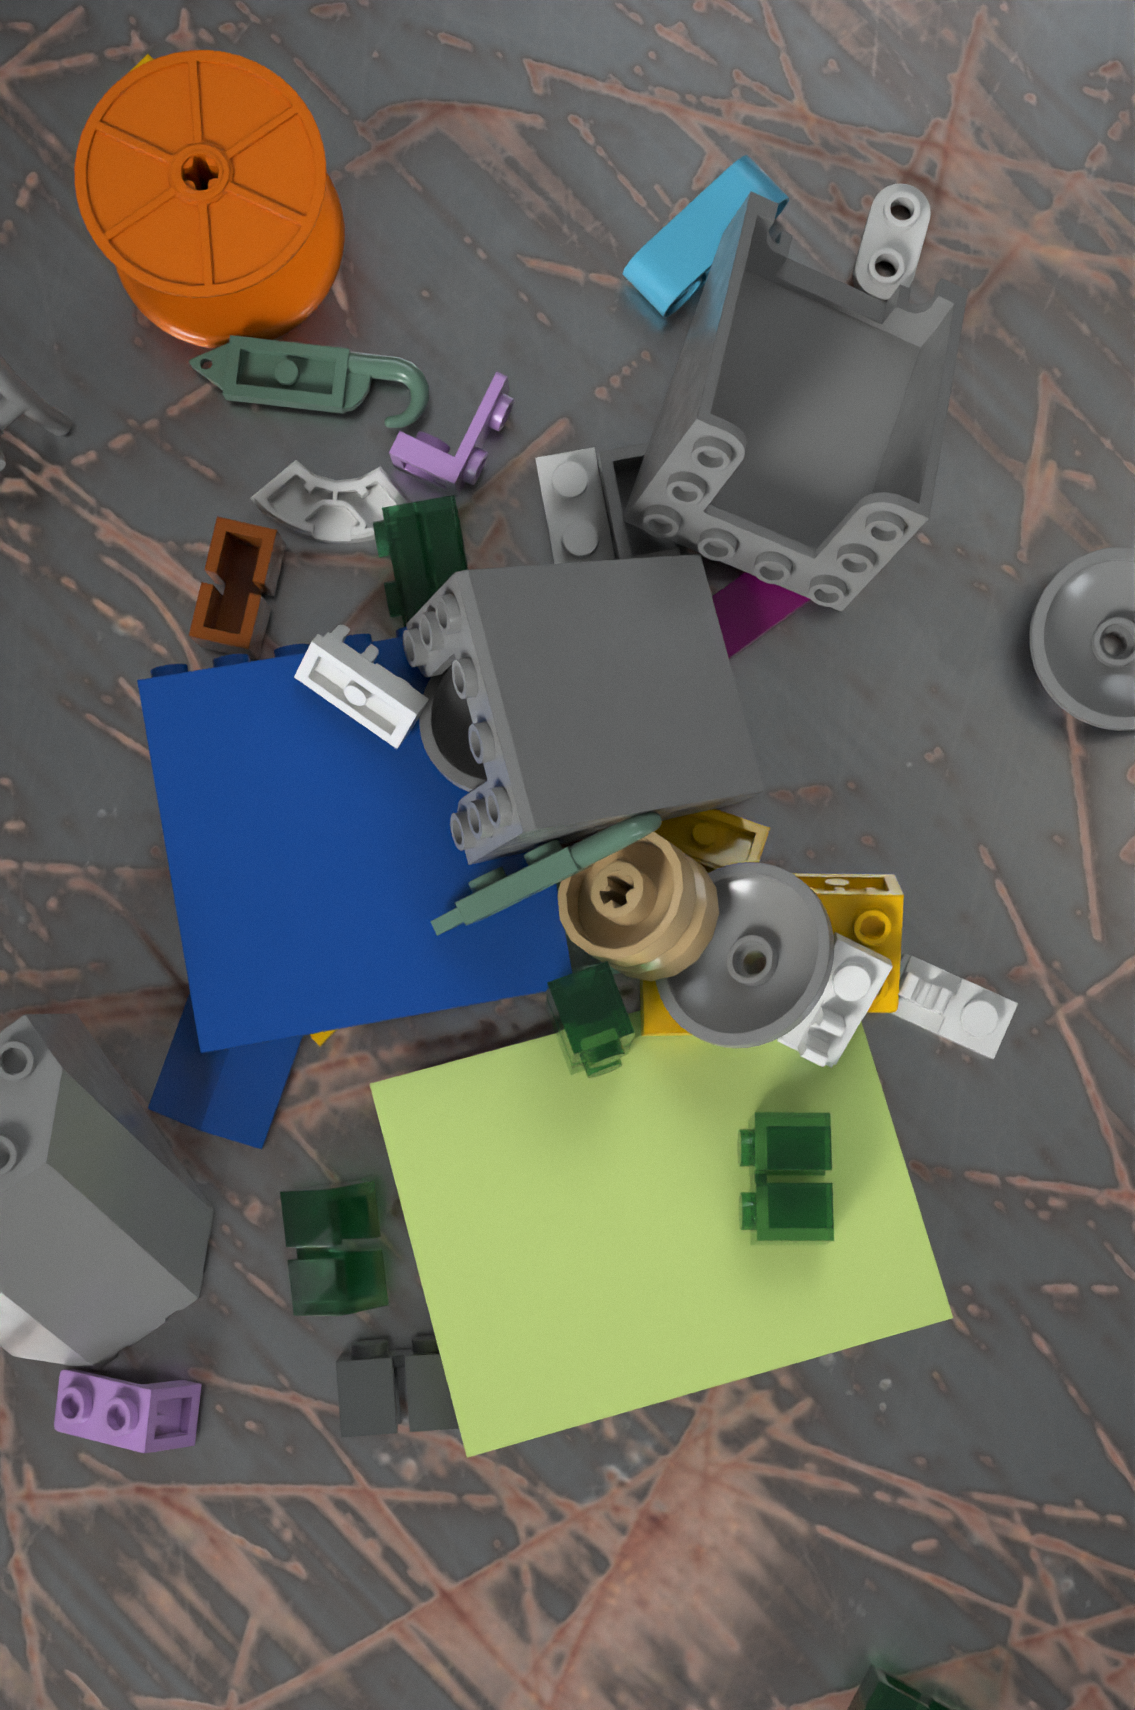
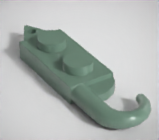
M230 335L229 343L189 360L191 367L223 390V396L229 401L345 414V412L353 411L362 404L369 392L372 379L402 382L410 390V405L399 415L385 418L384 424L388 428H403L414 423L425 412L429 401V385L423 372L412 362L393 356L350 352L348 348ZM212 362V366L209 369H203V364Z
M656 812L636 815L564 849L558 839L553 840L523 855L528 864L526 868L507 876L503 867H499L470 881L468 884L473 894L455 902L457 906L455 909L430 921L436 935L438 936L464 923L467 926L484 920L591 867V864L628 847L656 831L662 824L661 816Z

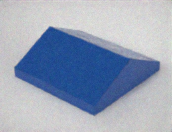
M189 994L147 1109L199 1131L263 1149L304 1036L210 1053H200L191 994Z

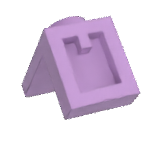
M499 372L495 373L455 457L448 454L450 451L449 445L428 433L419 431L414 438L399 431L389 451L393 466L457 497L465 482L474 485L488 457V452L482 450V447L491 428L498 432L502 430L514 404V398L508 396L510 390L508 376Z
M64 1369L60 1372L54 1428L58 1432L144 1454L195 1446L202 1384L187 1380H176L141 1385L77 1369Z

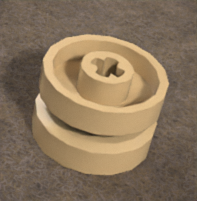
M652 832L628 847L591 864V867L561 881L557 894L559 918L570 940L589 955L603 963H607L627 977L655 981L676 976L699 959L713 938L719 916L716 886L705 867L656 832Z

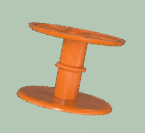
M189 50L161 56L140 65L118 80L97 103L85 124L76 152L74 167L76 198L86 228L96 245L116 266L119 278L129 297L152 323L166 333L190 344L206 348H218L229 343L230 335L274 340L296 328L318 308L331 289L341 265L345 243L344 216L339 195L326 172L324 145L314 117L305 102L284 79L265 66L240 55L214 50Z

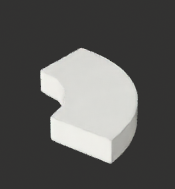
M295 460L250 498L263 514L286 530L304 538L333 544H352L379 539L402 529L421 516L418 509L381 466L360 478L334 480L312 473Z

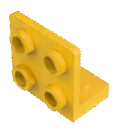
M792 873L806 883L821 900L829 916L833 935L836 932L891 960L893 968L867 1012H896L899 1000L904 894L895 875Z

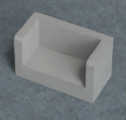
M649 442L598 452V469L616 560L681 555L680 548H676L675 542L652 536L644 529L623 521L624 513Z

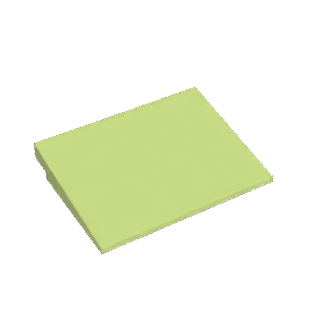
M639 1010L370 1083L467 1458L953 1318L862 1022L858 1025L836 1066L833 1065L832 1068L827 1065L821 1067L801 1057L798 1051L778 1042L777 1039L750 1048H725L707 1043L694 1035L641 1036V1011Z

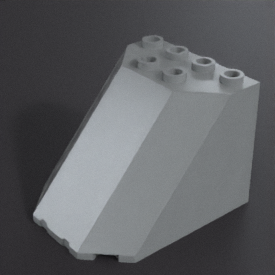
M25 1014L0 1032V1346L15 1357L100 1370L118 1357L119 1351L126 1346L132 1347L168 1321L169 1315L176 1310L182 1311L201 1297L205 1274L203 1269L208 1240L212 1233L215 1210L78 1015Z

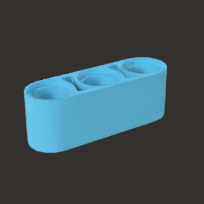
M748 155L742 156L728 167L651 238L624 268L622 274L664 318L675 313L705 285L722 234L750 191L778 203L775 219L787 206L789 197Z

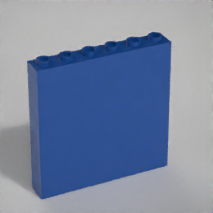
M407 626L397 629V638L372 642L371 634H354L346 637L344 643L359 654L365 652L370 644L377 647L379 653L374 664H380L395 676L407 681L422 695L424 694L431 677H425L420 672L418 666L411 667L407 661L403 646V633L407 630ZM305 643L279 647L274 650L275 658L251 662L249 654L221 656L213 659V668L188 671L187 664L163 665L150 670L151 678L137 680L200 1053H210L575 986L565 929L559 918L557 884L484 920L467 926L464 923L438 936L436 935L430 921L457 907L455 902L473 894L468 884L470 881L499 867H503L507 876L526 868L528 864L523 855L528 852L468 865L465 850L460 851L453 840L450 818L453 813L458 812L460 799L470 792L450 782L433 764L421 739L419 718L410 734L399 748L396 749L294 678L310 645Z

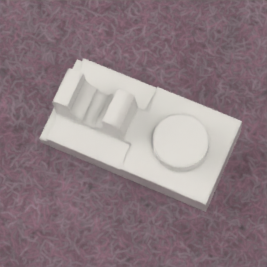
M338 625L332 633L327 632L324 637L317 634L311 641L294 678L398 749L410 734L429 699L415 690L404 679L395 676L380 664H374L379 653L378 648L370 644L365 652L359 654L345 644L344 641L350 631V628L347 626Z
M836 932L833 935L834 959L832 971L824 993L810 1014L799 1025L777 1039L778 1042L798 1051L801 1057L821 1067L827 1065L831 1068L833 1065L836 1066L858 1025L865 1017L893 968L889 958Z
M903 953L900 961L898 1009L896 1012L889 1014L989 1059H994L1018 1003L914 956Z

